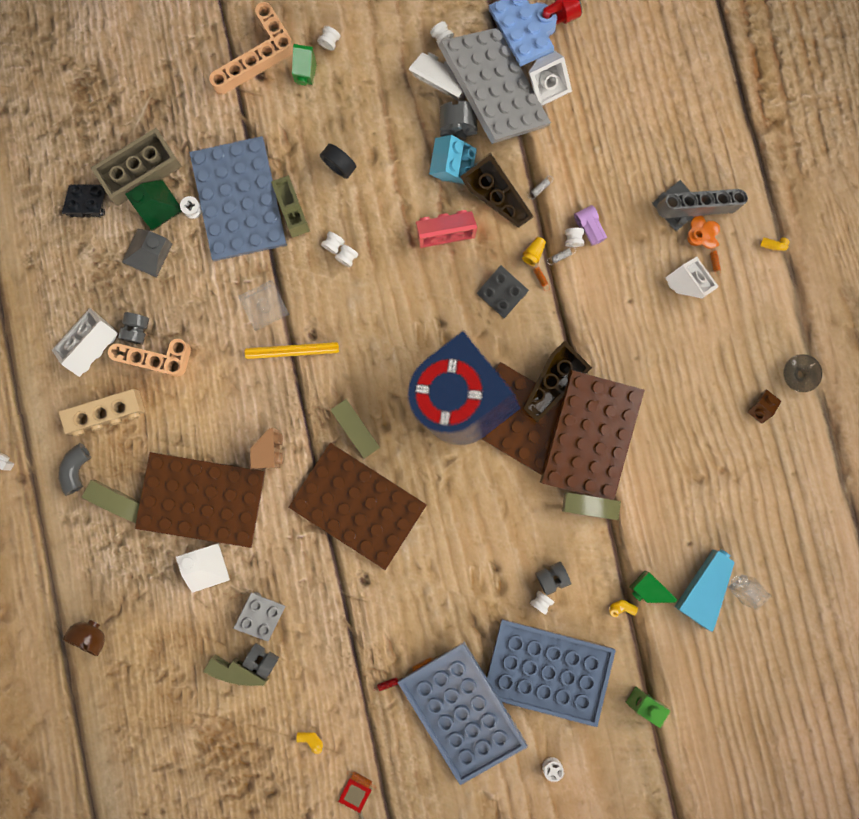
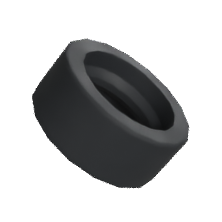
M328 144L320 154L322 161L343 178L348 179L356 169L355 162L343 150L333 144Z

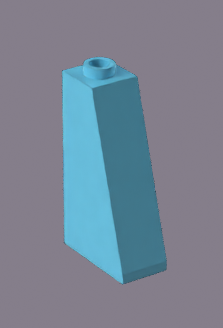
M722 549L720 551H711L674 606L711 632L715 628L735 563L730 559L731 555Z

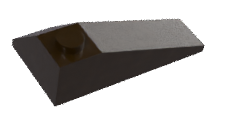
M491 152L460 176L473 195L477 196L518 228L534 217Z
M564 341L551 353L523 409L538 422L564 396L570 370L587 374L592 367Z

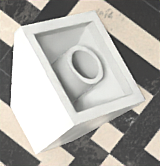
M554 50L553 53L536 60L529 71L534 94L542 106L572 92L564 56Z
M698 257L683 264L665 277L669 287L676 293L697 298H703L718 288V285Z
M219 543L176 557L181 576L192 593L230 580Z

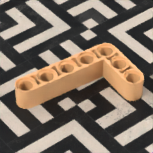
M261 2L255 8L259 23L269 39L210 74L209 80L216 93L225 94L292 55L293 45L291 38L269 3ZM274 28H278L277 31H274V32L271 31V30L274 29ZM284 43L288 44L285 47H281V45ZM266 53H272L270 56H264ZM250 62H256L254 65L249 66ZM235 71H240L237 75H232ZM223 80V83L216 84L218 81Z

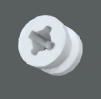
M444 21L435 25L430 31L432 37L437 39L438 45L442 40L451 39L454 35L451 30L447 29V24Z
M324 26L323 34L319 36L317 41L322 47L334 50L335 42L339 40L340 34L335 29Z
M192 196L182 199L180 203L181 211L190 219L198 218L202 210L197 199Z
M569 228L565 230V235L567 236L565 246H584V240L582 239L584 229Z
M329 231L327 239L322 241L321 245L329 252L337 254L339 252L338 248L345 241Z
M343 244L341 252L336 254L335 259L351 268L353 265L352 261L359 254Z
M538 590L536 593L537 597L531 600L530 604L546 615L548 607L553 605L554 601Z
M549 757L543 762L542 769L549 781L557 782L563 777L564 769L557 758Z

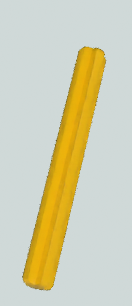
M332 342L246 348L244 353L246 359L330 354L339 352V344Z

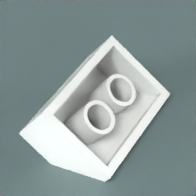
M422 52L409 68L413 76L457 101H464L466 96L448 63L445 61L443 64L437 61L438 57L430 52L428 54Z
M89 308L52 349V352L61 365L80 377L82 373L89 370L91 363L103 354V350L115 341L118 333L102 317Z

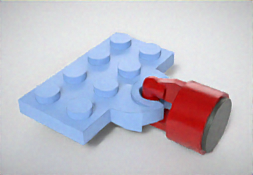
M499 0L489 5V11L521 67L554 52V46L548 36L555 32L556 24L561 22L566 24L580 18L582 5L580 0H555L551 5L545 3L530 4L528 0Z

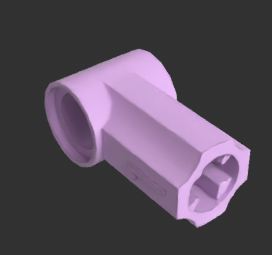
M593 205L574 214L577 225L584 229L592 246L607 238L598 221L599 216Z

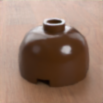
M89 620L88 623L77 622L67 630L62 640L73 646L75 645L87 653L98 656L104 646L105 636L99 629L100 624Z

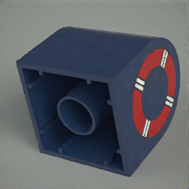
M464 331L460 332L423 361L413 373L409 383L408 399L415 417L436 437L454 445H467L482 439L521 409L512 390Z

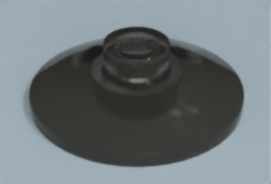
M806 354L796 355L790 358L784 367L783 374L787 385L797 392L812 391L822 380L821 365L812 356ZM798 371L802 372V377L798 376Z

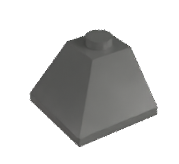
M138 228L122 263L157 278L173 244L163 236Z

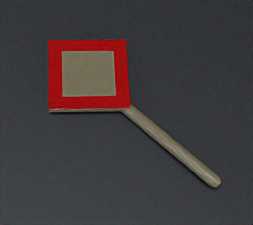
M349 778L338 802L357 811L360 819H364L362 809L372 789Z

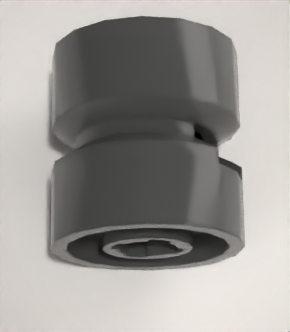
M124 312L122 320L124 327L120 328L118 339L143 345L146 335L143 330L147 329L149 318Z
M561 561L551 565L550 570L545 568L536 572L538 581L546 596L556 592L558 587L563 589L571 585L570 578Z
M255 643L242 666L250 671L256 670V674L266 680L276 665L279 656L272 652L266 653L264 647ZM261 656L263 657V660L258 665L255 662L258 659V657Z

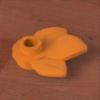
M703 215L695 216L690 222L691 230L687 235L688 242L693 246L702 245L707 249L717 247L719 243L715 236L720 232V225L715 221L706 222Z

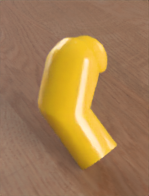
M764 237L761 247L785 251L788 249L790 241L787 238H780L779 241Z
M625 600L614 602L609 607V613L612 617H618V614L624 611L635 616L638 611L637 606Z
M297 732V742L308 743L314 754L321 753L323 743L316 733Z

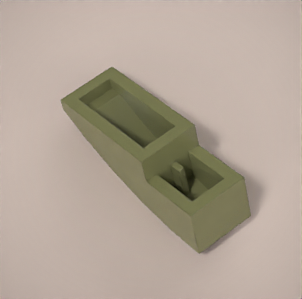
M289 175L271 181L292 238L310 232Z
M347 399L331 409V412L364 459L380 448Z
M97 480L90 481L82 498L136 523L140 502Z
M565 492L562 511L618 520L621 501Z
M217 655L210 659L203 671L224 682L245 686H263L269 679L267 677L265 680L258 676L256 670L250 671L243 667V662L238 658L229 663Z

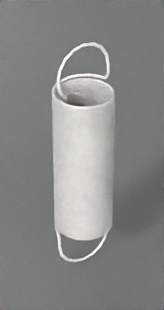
M546 177L531 193L536 197L551 182Z
M568 248L552 256L553 264L572 255V252Z

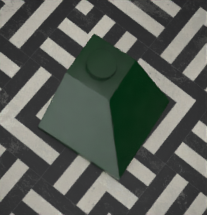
M162 179L142 183L125 194L152 231L182 212L180 204Z

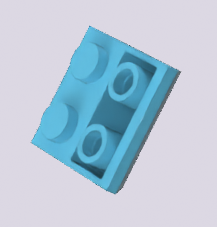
M453 135L435 138L429 174L442 181L464 184L460 176L474 165L476 148Z

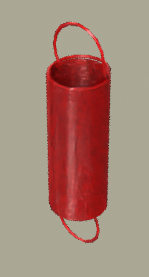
M396 677L377 684L379 691L399 685L398 678Z

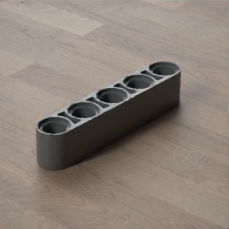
M741 189L671 193L657 205V212L663 218L735 213L747 202L748 196Z

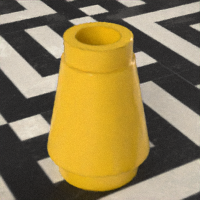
M536 237L523 252L522 260L530 266H535L536 263H539L546 241L541 237Z

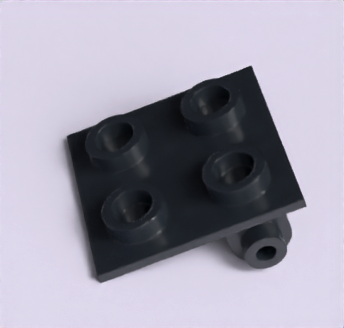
M69 185L62 214H66L70 218H85V215L87 218H90L91 215L92 217L102 218V216H105V209L102 208L106 191L102 185Z

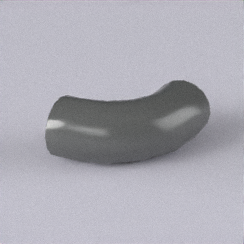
M79 443L67 452L59 466L58 479L65 496L73 494L83 487L79 478V470L86 461L91 459V455L82 443Z

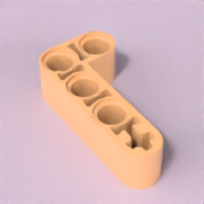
M174 339L170 342L167 355L122 344H113L108 349V355L114 361L177 377L185 373L191 353L190 345L181 339ZM183 344V351L181 353H177V346ZM122 351L127 354V357L117 355V353ZM140 353L141 360L136 363L135 356ZM156 358H159L160 364L157 367H154V360ZM177 362L179 368L173 372L171 367Z

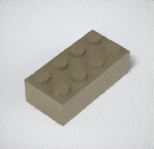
M154 128L97 163L91 169L109 198L119 206L129 200L125 194L138 185L161 180L182 166L157 128Z

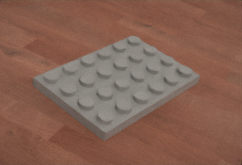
M499 27L442 40L438 46L492 144L549 126L551 122L534 94L531 85Z

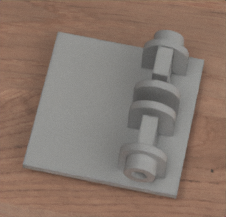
M251 592L233 629L268 642L286 606L264 598L258 592Z

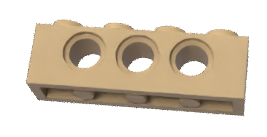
M131 389L60 411L59 415L64 433L78 437L84 435V431L90 429L91 431L101 430L103 425L109 423L110 426L122 423L121 420L125 418L129 420L139 418L140 414L145 413L139 390ZM123 403L125 405V409L122 413H120L118 411V407L120 404ZM105 409L106 416L102 419L100 412ZM86 415L88 420L83 425L82 417Z

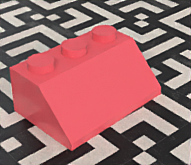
M461 210L454 215L445 213L432 219L430 217L420 218L419 221H416L420 248L474 239L476 237L477 224L472 211Z

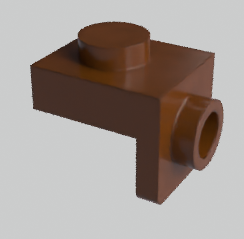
M766 389L761 393L756 404L748 410V413L760 423H764L774 416L781 400Z

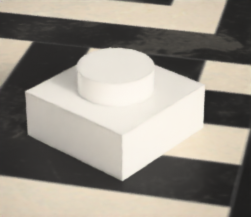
M0 453V469L11 471L14 463L9 461L10 458Z

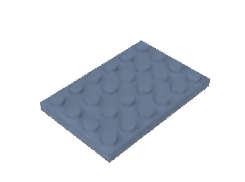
M263 136L189 152L213 261L287 246L277 197L271 183L273 178Z
M501 619L487 679L503 703L597 727L616 649Z
M465 642L398 681L399 686L460 785L527 748V742Z

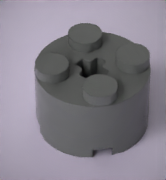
M458 101L457 105H452V102L441 105V137L453 135L465 141L468 136L478 133L477 116L468 101Z

